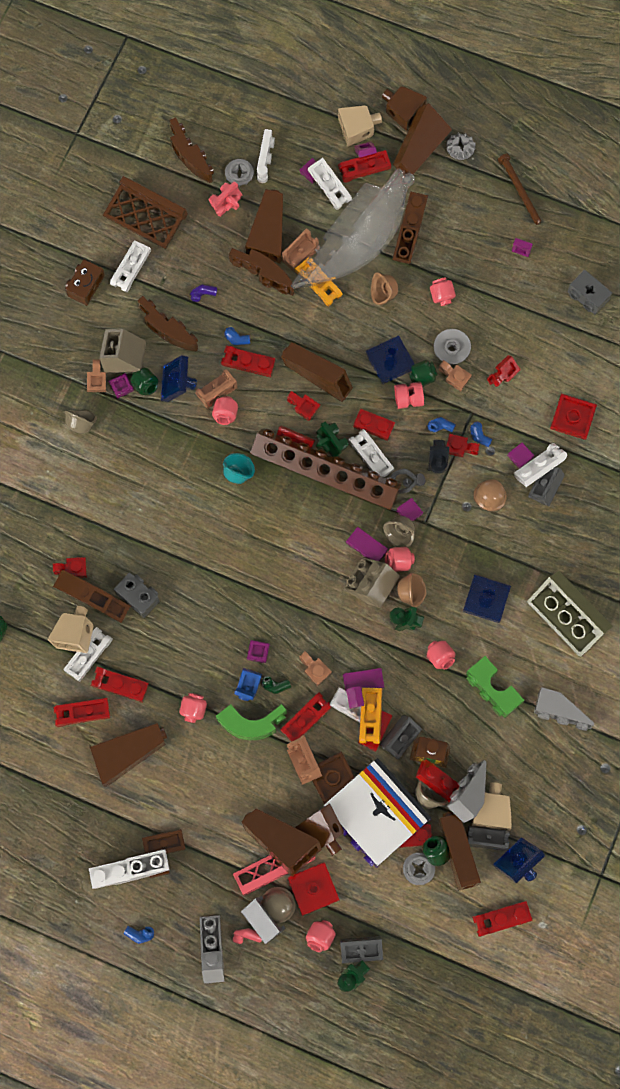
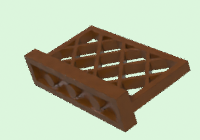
M124 176L121 178L120 186L103 214L105 218L165 250L182 220H185L188 215L185 208ZM122 191L129 193L130 200L120 202L119 197ZM144 201L146 208L136 210L134 202ZM132 203L133 212L124 214L122 206ZM113 208H120L121 215L116 217L109 215ZM159 209L161 216L151 219L149 210ZM147 211L149 220L139 222L137 214ZM135 215L137 223L132 225L126 224L125 218ZM174 217L177 219L174 225L167 227L165 218ZM163 219L165 228L154 230L153 222ZM150 223L152 232L143 233L140 226ZM166 231L167 238L164 243L158 241L156 234Z

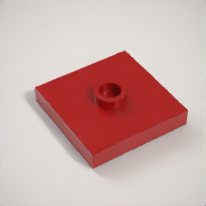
M561 393L550 429L586 440L597 404Z
M325 862L299 872L293 877H287L302 916L340 901Z

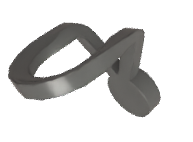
M408 469L397 470L390 477L395 479L398 475L407 474L414 480L409 487L399 490L398 494L407 493L415 485L422 486L426 482L423 474L414 475Z

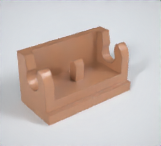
M306 228L282 252V262L295 272V268L308 257L311 258L320 249L319 240L317 237L313 239L311 232Z
M225 369L222 375L202 389L198 388L195 394L205 407L209 409L218 398L227 396L236 390L237 381Z
M304 735L287 744V752L302 785L322 776Z

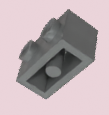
M129 572L115 587L114 591L117 596L145 618L160 602L157 596L158 592L151 586L147 588L140 576L137 574L133 576Z

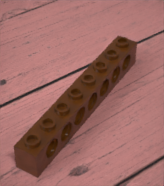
M261 429L256 434L250 454L391 510L394 506L401 487L397 480L381 477L375 471H366L358 464L346 463L340 457H331L323 450L311 449L305 443L293 442L290 437L276 435L270 429ZM270 443H275L278 449L273 450ZM288 450H292L295 453V457L289 456ZM305 457H310L313 463L308 464L305 461ZM322 464H327L330 467V471L324 470ZM340 471H345L348 478H343L340 475ZM357 478L364 479L365 485L359 484ZM375 485H380L383 488V492H378L375 489Z

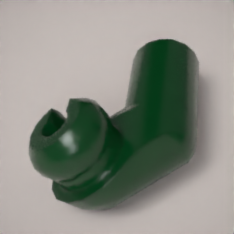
M269 676L262 679V687L273 694H278L291 688L288 679L279 683L272 680Z

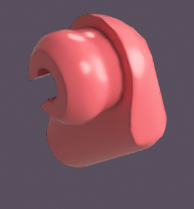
M250 928L236 930L232 941L237 944H242L244 938L259 943L262 941L257 932Z

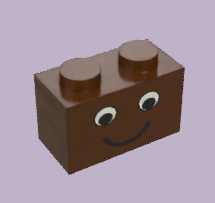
M83 259L82 263L78 264L75 268L73 278L69 279L66 283L65 289L68 297L87 306L105 277L103 268Z

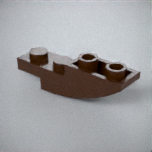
M176 117L169 120L174 136L170 137L171 146L180 161L202 180L208 183L213 182L212 175L214 171L210 164L207 165L205 161L207 157L204 150H200L197 144L192 145L190 138L185 137V128L182 123L178 122Z
M410 191L393 261L411 264L428 195Z
M231 249L229 259L235 267H243L252 274H259L260 282L265 287L278 289L284 295H294V284L291 279L270 258L253 249L249 255L236 249Z
M144 296L137 300L139 308L146 314L144 317L145 325L152 332L177 347L194 352L198 350L197 338L194 334H189L185 330L186 327L180 320L176 321L174 317L168 320L163 312L159 313L155 309V304Z
M64 570L61 571L53 585L54 588L122 623L131 607L111 594Z

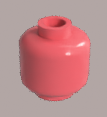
M446 278L433 281V284L430 286L433 302L436 304L440 303L441 306L451 304V300L456 296L452 281Z
M228 396L218 398L214 403L212 416L216 422L221 425H228L234 422L238 411L237 402Z
M393 547L385 554V563L395 572L409 571L411 565L415 562L414 554L407 547Z
M433 641L428 646L426 657L436 669L445 670L454 664L455 652L446 641Z
M189 693L182 698L179 713L185 717V721L196 723V720L204 718L207 702L203 699L204 696Z
M326 920L314 922L306 934L308 947L316 952L328 950L336 936L332 928L333 925Z

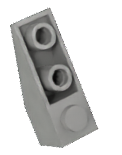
M541 687L534 709V714H538L537 717L544 720H549V718L556 719L557 723L562 725L574 724L577 729L585 731L594 726V722L562 693Z
M485 760L478 764L473 763L467 771L469 773L459 782L460 787L450 796L451 801L447 807L463 823L475 818L484 804Z
M220 915L200 917L204 983L224 982Z

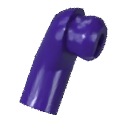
M199 285L191 291V300L199 302L204 294L216 296L217 287Z

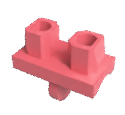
M225 182L220 189L222 193L219 196L213 194L209 198L211 206L220 217L229 209L237 210L240 207L238 201L243 195L238 189L236 182L232 184Z

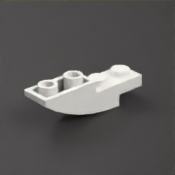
M160 850L127 858L123 861L89 868L92 889L118 885L168 871L169 865L166 850Z

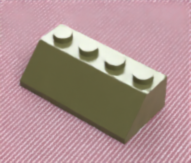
M560 571L550 576L526 601L580 658L613 627Z

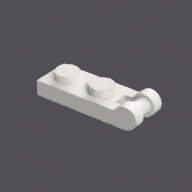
M268 129L264 130L257 166V180L260 183H266L268 180L267 164H271L272 159L270 148H274L275 144L272 130Z
M323 158L308 167L309 173L336 210L340 209L345 202L348 203L352 200L349 192ZM339 192L341 197L337 198L335 194Z
M134 240L113 275L110 285L118 286L122 291L128 292L132 282L150 254L151 248ZM122 275L127 277L125 281L120 279Z
M364 429L356 437L352 436L348 439L351 447L355 449L371 471L379 473L381 477H386L394 471V467ZM365 441L366 444H364L363 446L359 444L360 442Z
M551 443L546 451L514 472V476L527 487L567 458V453L562 449L559 450L555 443Z
M97 627L92 632L88 653L76 652L63 669L79 682L113 640L109 635L105 636L101 633L102 630ZM96 639L101 642L98 646L93 643Z

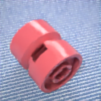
M421 382L410 383L409 386H406V384L394 386L397 409L408 408L409 405L413 407L424 406Z

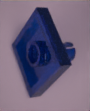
M399 335L366 350V355L382 384L410 372L412 365L415 364Z
M181 355L163 366L161 401L169 402L186 393L187 388L191 390L196 388L197 383L193 382H197V379L187 377V356Z
M474 575L463 612L500 623L511 586Z
M521 837L493 865L499 872L515 883L519 882L523 877L529 882L536 878L537 873L533 870V867L545 857V854L542 850Z

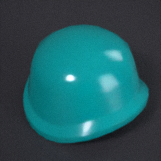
M233 453L224 459L223 474L228 481L241 484L254 476L255 467L248 456Z

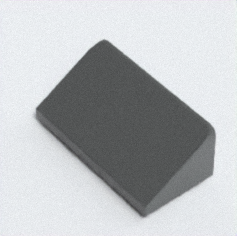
M554 467L535 481L528 497L543 505L550 506L564 478L563 471L558 467Z
M402 715L380 743V746L399 760L422 728L410 717Z

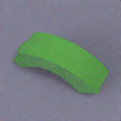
M230 704L216 715V720L228 733L237 738L260 740L276 733V728L273 724L276 723L278 725L284 721L287 710L281 704L260 720H248L243 718Z

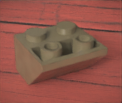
M105 329L100 353V361L104 372L141 371L146 341L124 329Z
M362 557L347 580L343 590L368 605L381 608L400 575L387 563Z

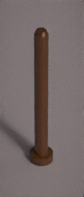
M508 153L501 155L497 159L499 164H503L532 220L536 225H539L541 219L509 161L511 157Z

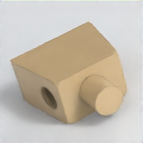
M365 105L338 109V120L348 147L374 135V125L382 123L380 113L370 115L368 107Z
M77 606L74 614L63 613L52 630L48 641L57 649L88 653L94 627L93 623L86 617L88 610L85 607Z
M490 783L489 793H485L484 804L477 816L473 818L472 826L511 830L510 796L501 795L502 784Z

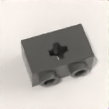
M585 269L570 284L568 289L572 299L578 300L588 312H592L595 315L606 305L612 295L609 289Z

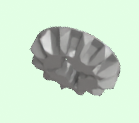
M458 132L454 136L451 135L447 141V151L451 157L464 160L473 155L475 142L466 133L460 134ZM459 141L464 145L463 151L458 146Z
M243 159L231 161L225 169L227 181L231 184L236 182L239 187L244 184L247 185L250 180L252 181L254 175L252 165ZM239 168L241 169V172L244 173L241 174L240 178H238V175L235 174L238 173Z
M414 853L405 860L403 873L408 882L414 885H425L432 880L435 874V866L428 862L423 853ZM424 862L425 864L423 865L424 867L422 870L426 875L419 872L418 874L413 876L415 868L412 865V863L414 865L416 864L417 866H419Z

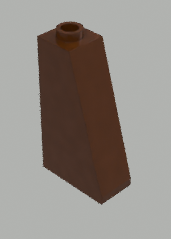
M429 103L419 107L393 163L397 168L396 171L401 176H412L452 130Z
M265 189L245 245L246 254L249 255L253 249L270 258L273 262L281 264L283 194L274 189Z
M293 342L284 349L281 358L285 366L337 400L343 402L353 389L345 369Z
M158 723L91 746L90 749L102 785L104 787L109 786L165 746L164 739L167 738L164 727L160 728Z
M258 809L246 814L241 821L245 831L292 877L322 850L316 838Z
M453 812L442 814L443 817L439 819L443 838L448 844L449 860L457 889L461 891L476 887L481 881L463 823Z

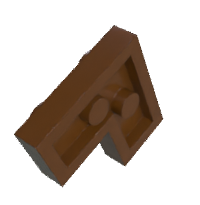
M182 829L142 838L145 854L160 850H166V854L186 850ZM170 870L152 875L150 878L168 875Z

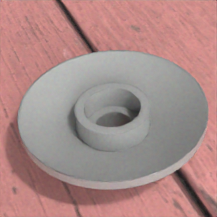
M457 329L442 331L434 341L436 356L441 361L444 360L449 364L463 362L471 351V343L468 336ZM454 347L455 351H450L448 348Z

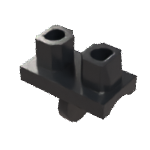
M433 440V446H430L428 471H433L437 474L447 471L449 447L445 446L444 440Z

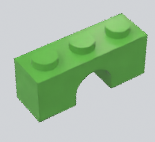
M484 656L467 670L466 675L468 677L466 679L473 687L476 686L481 691L479 694L486 702L490 701L494 712L498 716L502 715L506 718L524 702V699L512 685L504 691H497L491 686V678L497 674L498 670Z

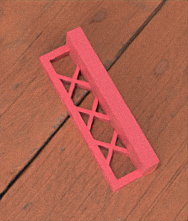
M269 855L234 873L233 876L243 896H246L287 875L288 872L282 866L276 865L275 859L273 863L268 862L273 859ZM315 856L308 863L314 861ZM262 864L270 865V872L265 875L257 874L259 866ZM244 873L254 875L252 881L245 885H242L238 877Z

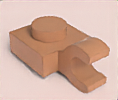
M93 359V372H87V392H106V373L100 372V360Z
M444 360L439 365L438 370L448 376L446 382L460 392L472 377L470 373L458 365L453 369Z
M306 651L299 656V659L308 667L304 673L317 686L332 673L319 658L314 662Z

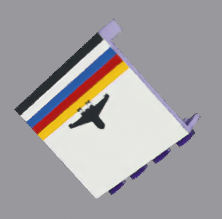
M378 758L324 805L325 807L329 803L331 804L344 830L342 835H348L352 839L351 845L357 851L361 850L366 855L364 857L365 861L371 867L374 865L376 868L416 831L431 820L429 814Z

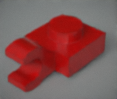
M507 355L495 367L498 372L488 376L487 381L490 385L494 384L495 387H498L502 381L509 382L520 371V368L514 358Z
M291 391L287 396V401L296 406L294 411L308 421L312 419L320 408V404L306 394L301 398Z
M449 434L447 442L449 454L458 457H464V453L478 456L480 444L467 443L468 438Z
M86 557L66 558V564L54 563V575H58L64 570L78 578H87Z

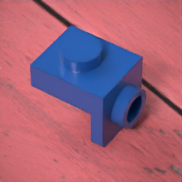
M244 668L234 694L244 701L253 700L257 694L262 674Z

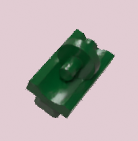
M325 421L321 423V427L316 431L318 435L316 438L319 442L315 447L318 450L324 449L332 457H339L342 451L348 447L349 442L344 437L340 439L336 437L339 432L336 423L327 424Z
M397 607L391 610L389 615L391 622L397 625L395 627L397 631L405 629L413 631L416 627L421 628L424 616L417 614V608L409 607L405 610Z
M363 960L356 966L350 964L343 971L337 982L341 991L350 992L353 989L355 990L365 980L363 976L370 968Z

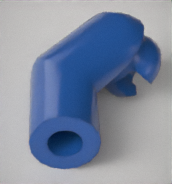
M233 327L226 328L224 335L232 345L250 344L249 335L240 336Z
M442 417L431 420L428 423V429L431 432H437L442 429L453 432L456 424Z
M474 422L470 427L472 439L489 448L492 439L483 435L480 422Z
M128 926L123 934L134 942L141 944L153 939L154 929L148 926L143 930L136 931Z

